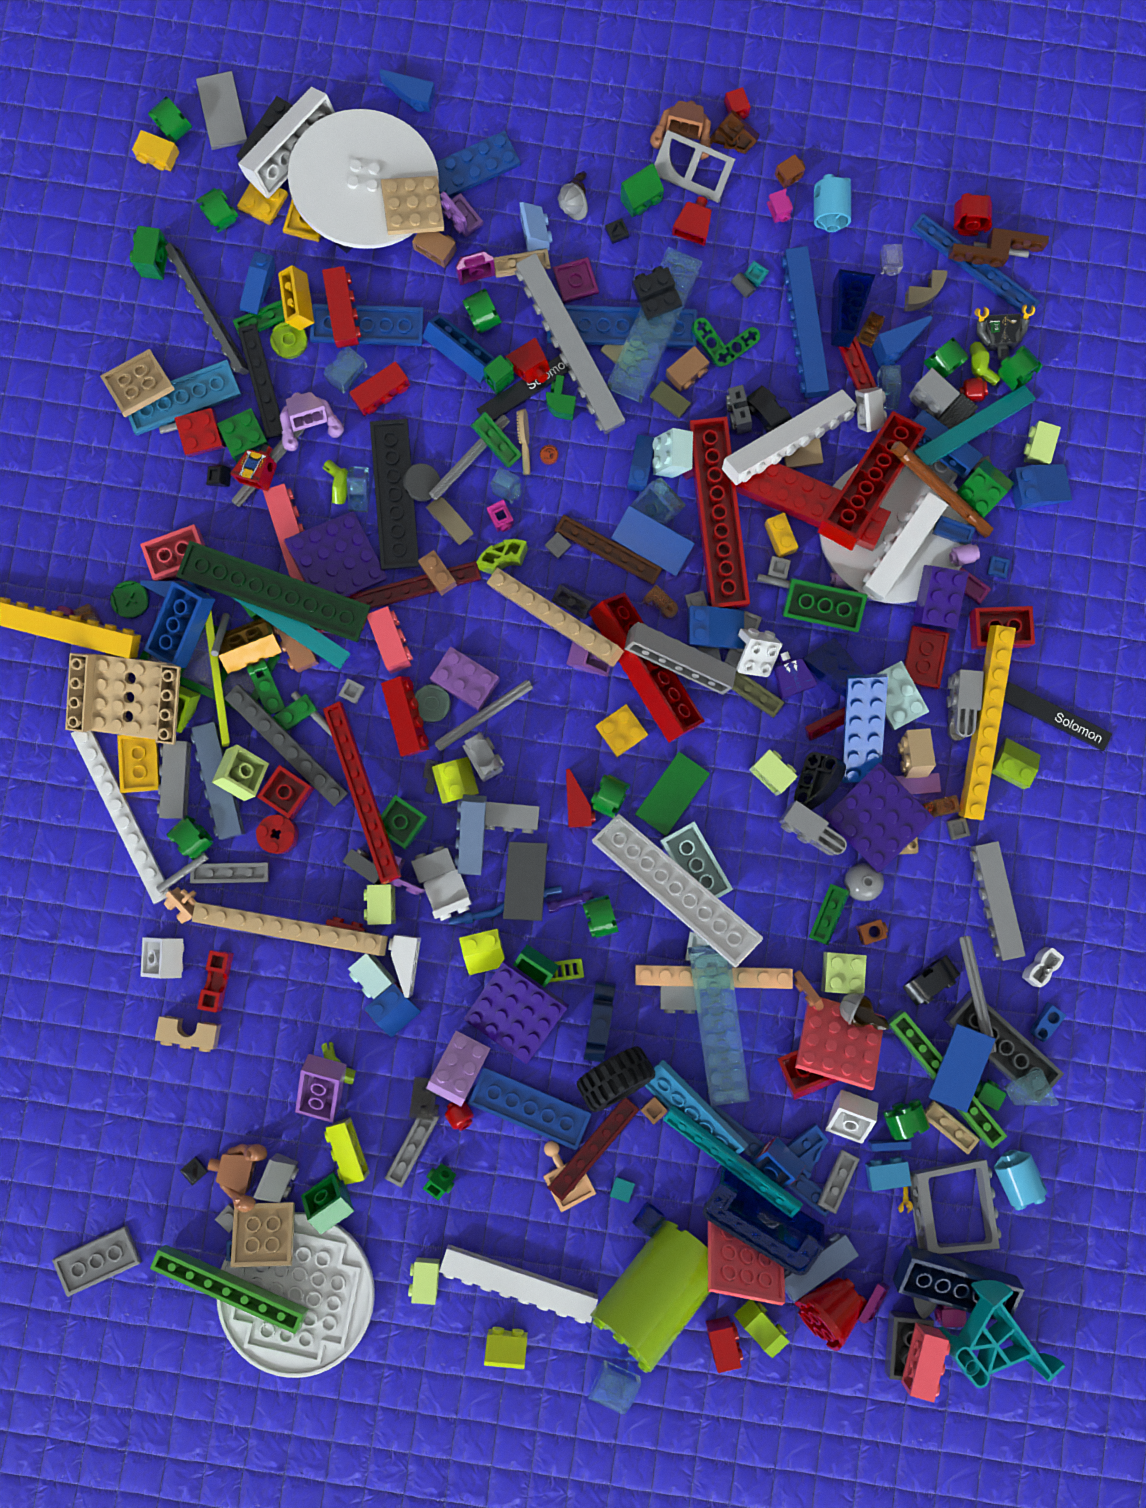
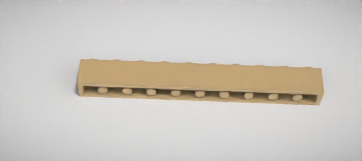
M195 902L192 922L377 956H385L388 940L386 935L208 903Z

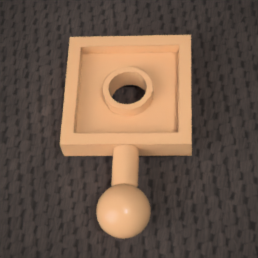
M548 1141L544 1146L545 1154L552 1157L557 1167L543 1175L547 1185L554 1180L567 1164L563 1163L558 1154L560 1148L555 1141ZM586 1173L563 1201L553 1193L552 1195L560 1211L563 1212L595 1195L596 1191Z

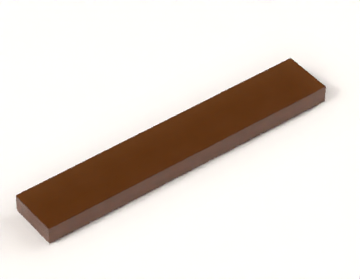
M564 514L554 532H558L568 540L651 585H654L662 571V568Z

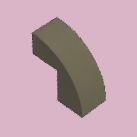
M932 270L928 277V287L909 286L905 293L904 311L919 310L930 304L942 289L946 281L947 271Z
M442 496L426 506V509L433 518L443 526L452 540L459 546L474 534L460 515Z

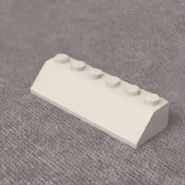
M310 87L238 163L245 177L267 199L288 179L290 156L301 135L318 120L335 113L326 93Z

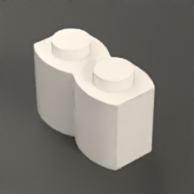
M1042 948L1036 954L1034 962L1025 968L1022 978L1032 986H1044L1050 980L1052 972L1061 966L1064 956L1054 948Z

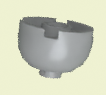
M860 863L852 866L847 871L844 885L846 890L850 891L849 895L855 900L871 901L882 892L884 879L882 873H878L870 864Z

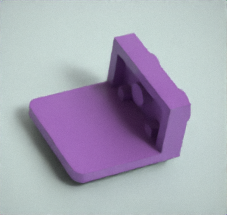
M445 192L441 193L442 212L447 219L451 218L459 234L462 232L467 237L483 225L482 219L461 193L452 200Z
M395 856L399 871L401 872L406 859ZM401 878L389 882L397 887L404 885L407 887L406 891L415 895L425 892L424 888Z

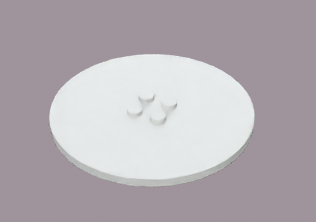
M368 109L344 110L325 116L315 122L298 139L288 164L290 194L302 218L310 227L325 238L353 248L385 247L398 243L413 234L388 235L381 179L437 176L439 185L438 168L434 155L421 135L410 125L392 115Z
M857 465L843 474L833 487L842 490ZM906 466L880 506L891 511V514L873 552L859 545H855L851 551L820 534L824 556L833 572L837 573L850 589L868 595L867 598L875 601L879 600L862 589L864 582H862L863 578L868 572L872 573L875 569L873 566L874 562L879 556L881 558L886 553L883 551L889 541L893 543L896 538L895 532L900 526L904 527L907 522L904 519L911 510L915 511L917 508L915 503L921 495L925 496L928 492H931L944 501ZM954 484L950 487L955 492L958 490ZM949 505L942 513V516L970 525ZM934 525L885 598L879 602L900 604L917 601L924 565L960 570L962 565L955 566L954 563L952 564L949 553L952 548L962 546V544L932 534Z
M295 1212L292 1266L230 1267L231 1261H226L225 1258L221 1270L309 1309L301 1329L296 1334H293L216 1299L219 1319L228 1340L245 1360L262 1371L288 1378L308 1377L322 1373L344 1360L358 1345L367 1330L375 1300L372 1270L358 1242L338 1224L320 1234L307 1221L305 1212Z

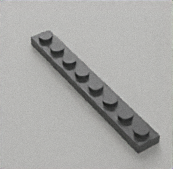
M169 242L164 246L168 252L167 257L175 264L178 276L185 281V288L193 295L195 299L194 304L204 314V321L211 326L213 330L212 335L222 345L221 350L230 359L231 368L236 373L248 374L249 369L244 358L178 246Z
M237 684L224 698L334 807L349 793L240 684Z

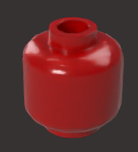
M981 377L966 379L963 382V387H959L960 394L963 393L973 403L983 401L985 396L988 395L986 380L983 381Z
M465 1101L462 1106L453 1102L447 1105L448 1110L445 1112V1117L453 1129L462 1131L473 1123L474 1114Z

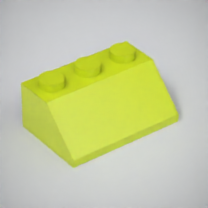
M351 1117L329 1124L326 1127V1131H324L326 1141L331 1143L333 1149L331 1150L332 1159L334 1162L337 1161L339 1169H337L339 1179L343 1180L345 1185L365 1180L370 1172Z

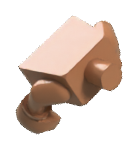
M692 100L688 102L677 101L675 106L663 111L659 125L656 126V129L650 136V143L653 148L659 150L666 131L670 130L679 135L697 139L700 144L711 148L709 138L711 121L704 114L703 106L697 105ZM703 152L700 160L708 158L709 154Z
M239 1144L223 1153L221 1160L210 1158L208 1163V1170L218 1172L216 1182L220 1184V1188L232 1199L235 1208L242 1212H249L256 1203L253 1197L245 1194L250 1189L256 1161L264 1160L267 1157V1149L261 1144Z

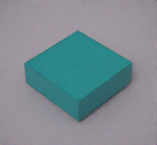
M753 261L744 273V276L758 288L769 273V270Z
M616 1176L610 1197L629 1203L635 1183Z

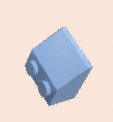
M520 202V219L527 252L541 249L550 250L549 243L552 242L551 231H547L546 225H549L547 213L543 214L542 207Z

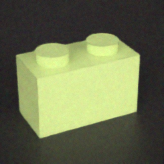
M1038 421L1034 426H1031L1028 437H1030L1029 444L1025 445L1023 451L1025 455L1024 462L1034 465H1049L1053 458L1061 427Z
M416 1257L415 1262L411 1263L410 1276H413V1284H409L408 1296H412L411 1303L436 1304L440 1259Z

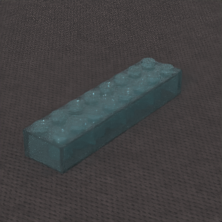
M670 247L667 248L660 266L669 268L675 281V288L682 301V307L648 321L642 308H640L608 380L609 390L637 402H643L699 276L703 261Z
M710 945L689 947L688 954L710 1106L750 1101L732 965Z

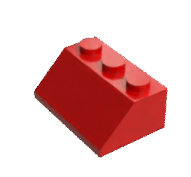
M798 1050L777 1058L785 1082L794 1100L839 1081L795 1068Z

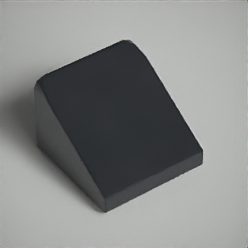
M223 465L208 466L206 485L229 487L231 469Z

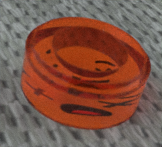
M553 445L543 446L540 450L541 461L547 465L554 464L558 460L557 448Z

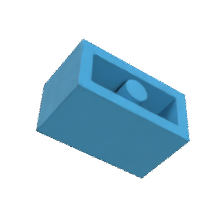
M901 1156L890 1157L889 1161L873 1159L870 1160V1163L865 1164L868 1188L872 1191L912 1186L908 1162L902 1159Z

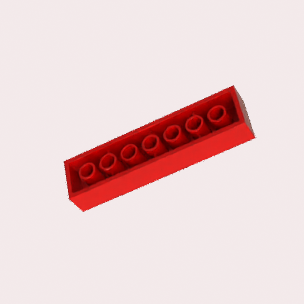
M892 411L826 513L817 533L852 551L906 466L890 450L895 442H902L914 452L927 428Z
M779 463L771 464L762 473H756L747 482H741L736 485L737 493L817 528L820 527L823 518L841 492L840 489ZM879 507L856 545L873 552L891 511Z
M625 592L601 601L588 612L602 636L618 645L624 651L618 661L668 742L687 734L705 722L675 672L624 649L628 630L637 622L644 623Z

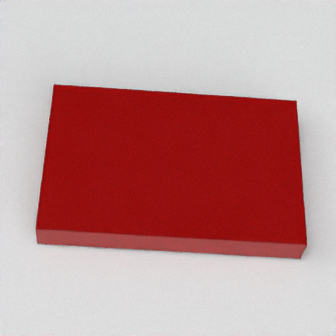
M911 626L904 666L914 684L936 689L940 688L950 633Z

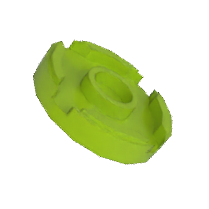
M281 322L272 330L270 343L278 356L285 359H293L304 353L307 348L308 338L304 329L300 331L285 322Z

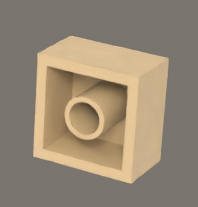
M930 728L907 730L897 746L898 753L902 756L900 770L902 773L904 772L905 778L928 777L936 766Z

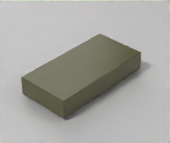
M663 381L650 394L651 399L678 419L681 418L691 405V402Z

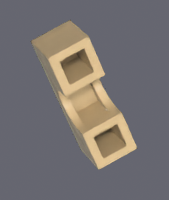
M166 1015L159 1016L155 1040L161 1041V1045L172 1046V1043L180 1044L179 1047L184 1049H191L192 1046L199 1047V1051L211 1052V1049L217 1048L221 1024L202 1021L197 1023V1028L193 1035H187L182 1029L183 1018Z

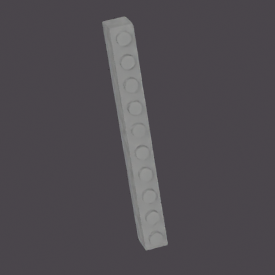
M534 253L516 263L515 275L519 282L523 281L526 286L523 289L527 297L532 298L535 304L532 306L536 314H541L543 318L541 322L545 331H550L552 335L550 339L553 346L559 348L561 361L570 368L568 373L572 381H577L579 385L577 390L582 398H586L588 402L586 407L589 413L595 415L597 428L599 431L603 430L604 434H607L624 425L625 418L537 254Z

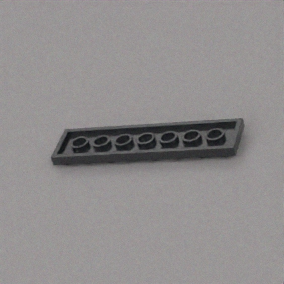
M408 419L371 421L370 431L381 569L420 567V564L418 562L415 502L407 489L405 490L403 483L406 471L412 466Z

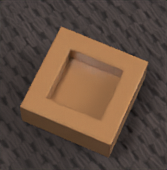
M655 1096L640 1109L653 1125L668 1112Z

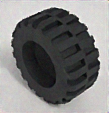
M634 1046L610 1057L589 1070V1072L578 1079L577 1088L589 1110L598 1112L616 1104L644 1087L655 1078V1070L643 1049Z

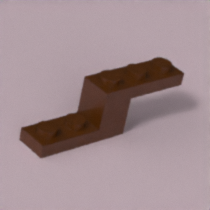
M993 228L988 236L987 248L954 243L949 250L948 259H954L957 262L968 261L976 265L988 264L992 267H1003L1009 259L1010 247L1013 249H1029L1032 252L1043 251L1048 244L1049 236Z

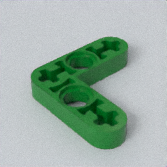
M698 318L691 325L693 334L717 367L728 365L755 345L760 339L759 330L750 327L724 345L707 319ZM698 323L704 324L703 331L697 330ZM708 331L710 332L709 335H707V336H705L704 338H702V335H704V332H705V333H707ZM749 333H754L753 340L743 341L749 336ZM709 337L716 341L714 348L707 346L706 341ZM734 342L739 343L741 346L739 353L732 350ZM727 352L730 354L724 358V362L718 361L720 358L718 354L724 355Z

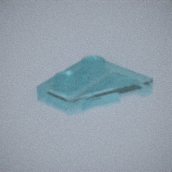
M1037 1069L1004 1086L1014 1105H1059L1042 1069Z

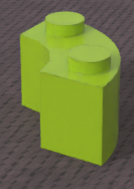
M507 539L494 546H489L477 560L479 570L492 575L497 567L502 570L507 566H521L528 551L527 542L518 539Z
M749 1299L734 1316L760 1347L773 1358L790 1342L785 1336L787 1331L780 1323L776 1325L766 1314L768 1310L760 1301L756 1303L754 1300Z

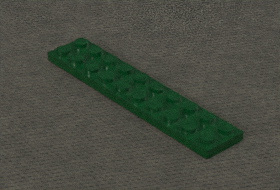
M189 541L176 577L356 643L359 642L371 609L370 605L193 541Z

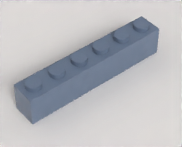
M211 722L192 727L193 733L190 736L192 743L196 744L197 752H195V757L201 765L202 770L199 771L201 780L205 781L206 785L204 794L211 805L209 807V814L211 818H214V834L219 840L245 835L237 797L212 783L225 753V749L221 744L219 724Z

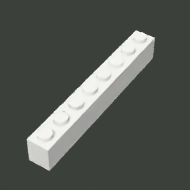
M842 389L726 457L722 470L735 485L747 482L754 474L762 473L768 466L777 464L786 455H792L798 448L807 446L813 439H819L825 432L830 429L834 430L844 421H849L854 416L857 404Z
M449 1244L439 1271L446 1278L454 1279L455 1277L461 1279V1282L464 1284L479 1285L484 1291H497L500 1296L510 1298V1296L518 1298L520 1303H532L541 1310L548 1311L550 1309L556 1311L555 1313L561 1317H567L568 1315L574 1317L575 1321L583 1324L586 1322L591 1323L592 1317L590 1314L596 1308L598 1302V1294Z

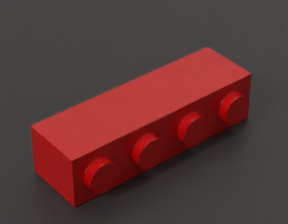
M345 266L323 269L322 273L336 347L343 348L359 345L358 338L361 337V331L355 320H358L357 309L353 308L352 302H355L354 292L349 288V284H352L351 274L346 272Z
M399 676L381 683L400 756H413L429 750V740L424 732V722L419 714V704L415 698L414 686L410 677Z

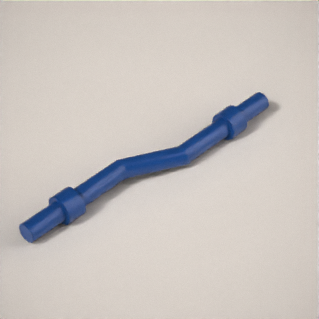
M561 885L550 888L545 887L544 898H548L547 896L562 893ZM504 902L494 909L476 913L466 912L464 915L449 918L450 926L461 923L470 924L474 923L475 920L498 916L504 912Z

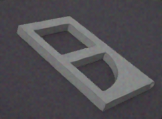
M667 130L654 165L659 178L719 203L736 159ZM672 139L695 148L685 178L675 170L670 156ZM703 152L726 161L715 191L692 181Z

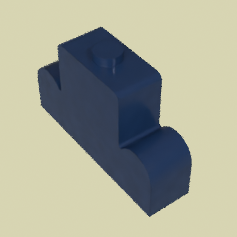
M596 981L584 1060L601 1063L604 1061L616 986L614 983Z

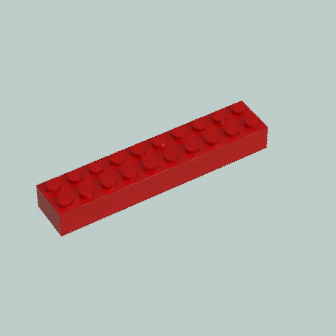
M727 417L690 420L688 431L693 432L692 468L709 606L727 609L747 608L750 604L736 485L722 470L724 459L732 454Z

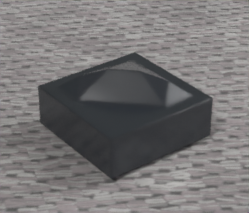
M622 218L605 225L612 244L629 238V233Z
M194 1157L180 1170L192 1186L209 1171L197 1157Z

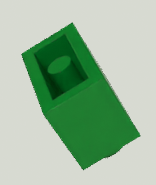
M501 354L483 369L485 382L496 395H499L514 382V366L508 358L504 359Z

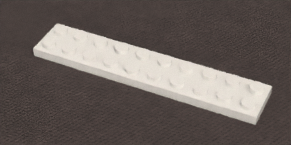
M620 814L592 839L593 844L735 968L763 940V937Z

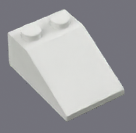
M397 934L390 938L388 950H392L391 957L404 997L409 998L413 996L421 937Z

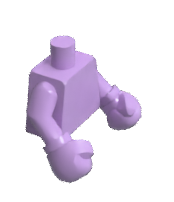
M297 392L291 398L286 399L287 406L283 407L280 414L283 429L282 445L286 450L295 451L298 448V441L294 437L293 432L327 422L328 434L332 438H338L344 432L343 424L333 414L329 403L324 399L316 397L312 392L304 394Z

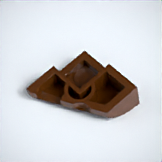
M731 110L709 138L710 144L714 142L724 145L723 148L735 149L737 152L746 154L758 141L760 134L735 111Z

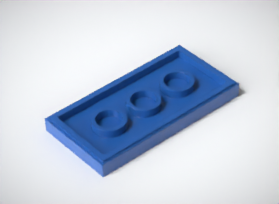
M631 505L628 506L611 538L675 576L678 575L696 543Z
M956 1023L928 1098L967 1113L996 1039Z

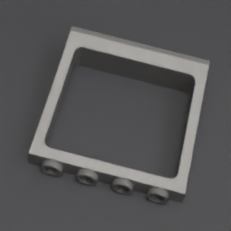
M975 1159L909 1171L912 1185L909 1186L911 1203L913 1204L918 1248L938 1254L1000 1248L999 1239L1001 1238V1231L996 1226L998 1211L993 1206L995 1191L990 1185L992 1171L987 1165V1160ZM976 1169L985 1240L937 1244L928 1183L929 1178Z

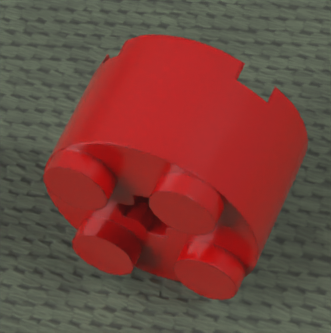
M963 194L961 199L954 205V230L957 229L958 234L963 236H977L978 232L983 230L984 233L988 232L992 227L991 197L989 195Z
M271 815L264 818L256 829V838L260 847L273 854L290 852L295 848L299 837V829L295 822L281 815ZM276 831L281 832L279 834L280 838H275Z

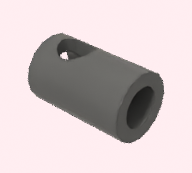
M742 272L738 273L731 281L746 299L756 290Z

